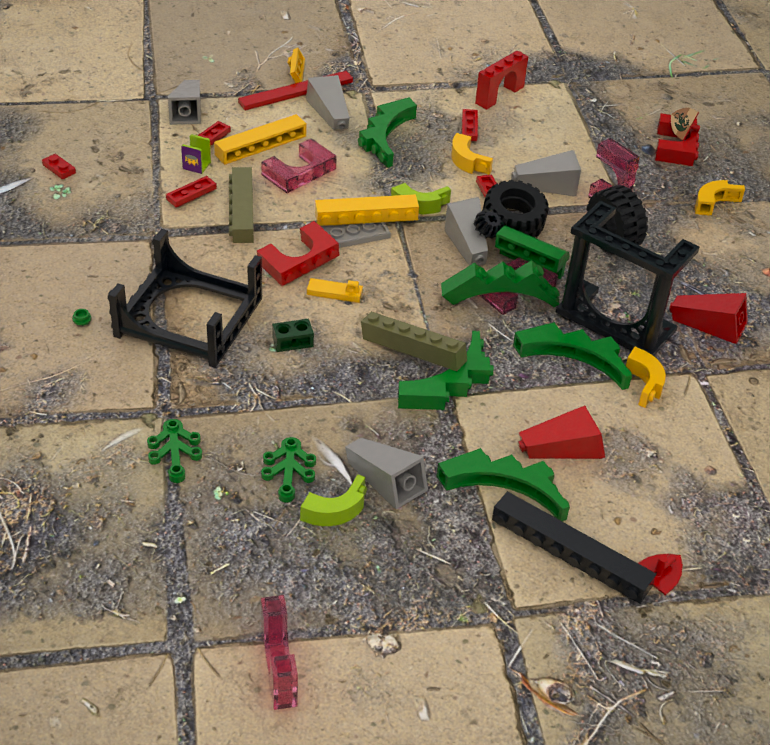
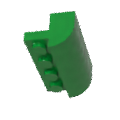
M503 226L496 234L495 248L500 249L499 254L523 264L532 260L536 265L542 267L544 273L558 279L564 276L565 265L570 257L568 251L508 226Z

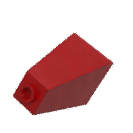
M746 293L678 295L674 302H671L669 308L673 321L737 344L748 323Z
M585 405L519 432L520 441H518V445L522 453L526 452L529 459L605 458L602 433Z

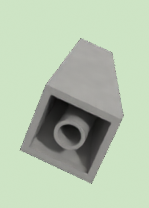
M339 76L308 78L307 102L333 130L348 128L350 117Z
M184 80L168 95L170 125L201 124L200 80Z
M571 150L515 165L514 172L511 173V180L516 182L520 180L526 184L530 183L532 187H537L540 192L577 196L581 167L575 151Z
M479 197L447 204L444 231L469 266L474 262L478 266L484 265L487 261L488 248L486 238L483 234L480 235L479 231L475 230L476 226L473 224L476 215L481 212Z
M360 438L345 446L348 463L361 476H364L365 480L395 509L400 508L428 491L423 456L364 438Z

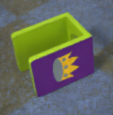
M191 134L189 136L190 146L184 144L181 146L182 167L184 170L202 174L211 163L210 139Z

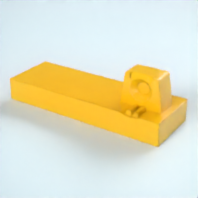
M295 48L293 49L292 56L288 57L287 63L291 67L290 75L295 83L303 81L305 58L300 49Z
M310 278L307 287V295L360 303L363 286H360L358 281L348 280V283Z

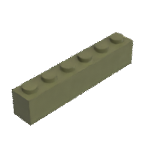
M232 167V174H229V225H232L229 226V236H233V243H254L252 167Z
M372 311L361 320L364 340L454 371H458L467 362L465 342Z

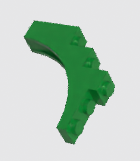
M408 97L378 105L376 116L368 118L367 129L359 131V146L365 152L372 151L387 168L393 166L394 153L388 146L386 139L397 126L416 118L417 105Z
M532 260L516 270L501 262L488 271H485L483 267H479L474 262L441 283L442 297L452 305L477 295L494 292L530 295L545 301L552 307L560 304L558 289L552 287L543 278L544 271L542 267L536 265Z
M555 322L515 332L513 347L521 358L533 355H554L576 359L604 372L622 390L629 389L632 373L619 357L620 346L611 336L591 341V338L587 336L583 329L563 334Z
M472 331L471 344L467 351V362L458 371L448 369L441 374L425 379L399 381L398 409L445 410V402H449V396L467 397L468 389H471L472 383L489 384V378L493 376L494 367L490 365V357H485V352H481L484 347V339H480V331Z
M479 448L438 463L436 477L446 491L474 485L510 489L537 501L560 521L567 520L570 509L569 502L562 497L557 486L553 484L554 472L544 461L523 468L522 464L511 454L491 462L490 457Z

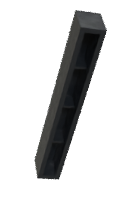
M507 491L494 506L492 520L498 525L525 538L535 546L541 547L553 556L569 563L572 567L578 568L590 577L624 594L629 599L641 604L653 587L656 573Z

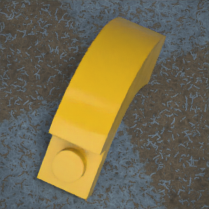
M456 133L452 141L451 158L454 164L470 174L477 171L490 175L493 158L472 152L470 150L471 137Z
M717 180L703 185L698 192L695 214L712 216L715 202L718 201L742 202L745 186L728 184V180Z
M634 347L627 358L626 367L633 375L641 378L646 384L641 392L638 403L639 406L646 408L649 401L653 402L654 398L660 399L666 374L657 358L645 350Z

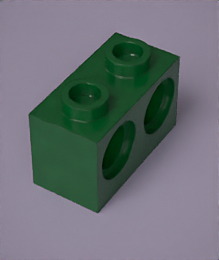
M309 318L272 324V338L277 352L314 347V332Z

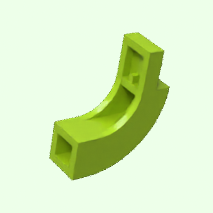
M406 183L391 188V196L416 194L419 214H434L441 211V206L450 203L451 189L446 186L433 192L423 193L415 191Z
M357 474L348 491L339 497L326 498L309 492L300 507V521L316 526H336L355 518L364 508V496L367 491L365 477Z

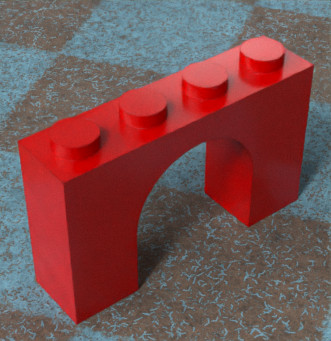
M516 50L480 71L478 74L475 104L486 110L494 106L497 101L498 88L503 78V87L514 93L522 89L525 84L528 56Z
M661 113L657 135L678 138L672 130L671 115ZM690 129L684 141L658 139L655 161L693 166L694 160L697 161L699 131Z
M315 221L300 228L301 241L311 250L307 254L299 257L286 256L271 243L257 250V256L262 257V268L281 286L340 256L339 243Z

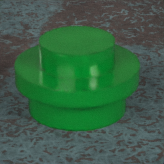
M77 309L72 316L73 322L81 326L88 324L92 319L91 314L86 309Z

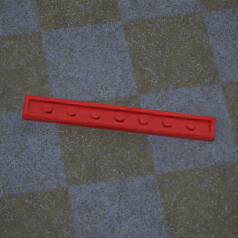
M347 71L326 75H338L341 86L353 82V77ZM308 80L238 98V103L244 110H249L307 94Z

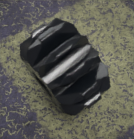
M484 209L476 215L473 224L476 226L475 230L480 232V235L483 234L485 238L490 237L493 239L503 227L504 222H502V217L497 215L498 212L494 213L492 209L489 211Z

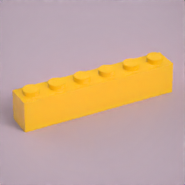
M295 114L215 141V156L225 165L306 137L307 123Z
M416 194L315 200V217L319 226L418 220L419 204Z

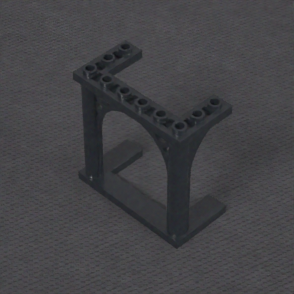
M599 201L571 227L570 233L575 235L563 300L556 307V313L605 338L611 336L616 343L631 351L634 347H637L655 356L677 331L678 327L663 319L673 280L698 253L700 246L682 239L666 257L660 256L601 228L615 215L616 208ZM591 243L656 274L647 312L639 321L633 323L614 321L603 315L591 303L590 300L599 291L598 286L584 280ZM631 328L636 329L639 334L631 331Z
M161 228L152 239L155 269L148 274L137 292L130 297L129 302L126 304L125 286L117 283L108 293L113 337L121 339L124 334L207 359L209 366L216 368L262 300V257L255 255L248 264V285L194 269L181 260L169 244L168 230ZM166 279L172 282L170 285L163 284ZM181 287L201 288L243 301L224 330L222 314L214 312L206 324L207 343L166 331L157 326L149 315L150 306L158 296L166 291ZM139 316L145 317L143 320L140 321L135 320Z

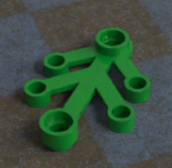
M177 419L167 420L163 424L162 432L157 436H150L147 439L148 448L157 449L163 440L170 437V440L158 451H151L148 454V460L150 464H159L161 459L171 451L172 466L168 470L169 480L173 483H180L185 479V469L180 465L179 450L190 456L194 461L202 458L201 448H192L178 440V436H181L188 440L190 445L196 446L201 442L200 434L198 432L190 433L183 429L182 422Z
M294 437L285 438L281 443V448L276 451H268L263 454V462L266 465H273L276 459L286 454V458L272 468L264 467L261 470L262 479L270 481L276 474L285 469L283 485L278 490V498L284 503L292 502L295 499V489L292 486L293 470L303 477V481L306 483H312L315 480V471L305 469L294 459V456L296 455L302 459L306 467H314L316 465V456L303 451L300 440Z

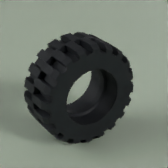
M509 180L508 182L501 181L488 190L482 210L487 209L489 211L492 209L494 213L498 212L497 215L502 217L503 226H508L532 237H537L543 231L549 212V204L547 199H545V195L540 193L537 187L534 188L532 184H526L520 180L518 182ZM507 209H515L523 214L513 213Z
M616 185L593 194L588 202L587 211H590L599 201L616 208L615 215L601 228L637 245H641L646 238L648 217H646V210L642 206L641 199H638V195L632 189L623 185Z

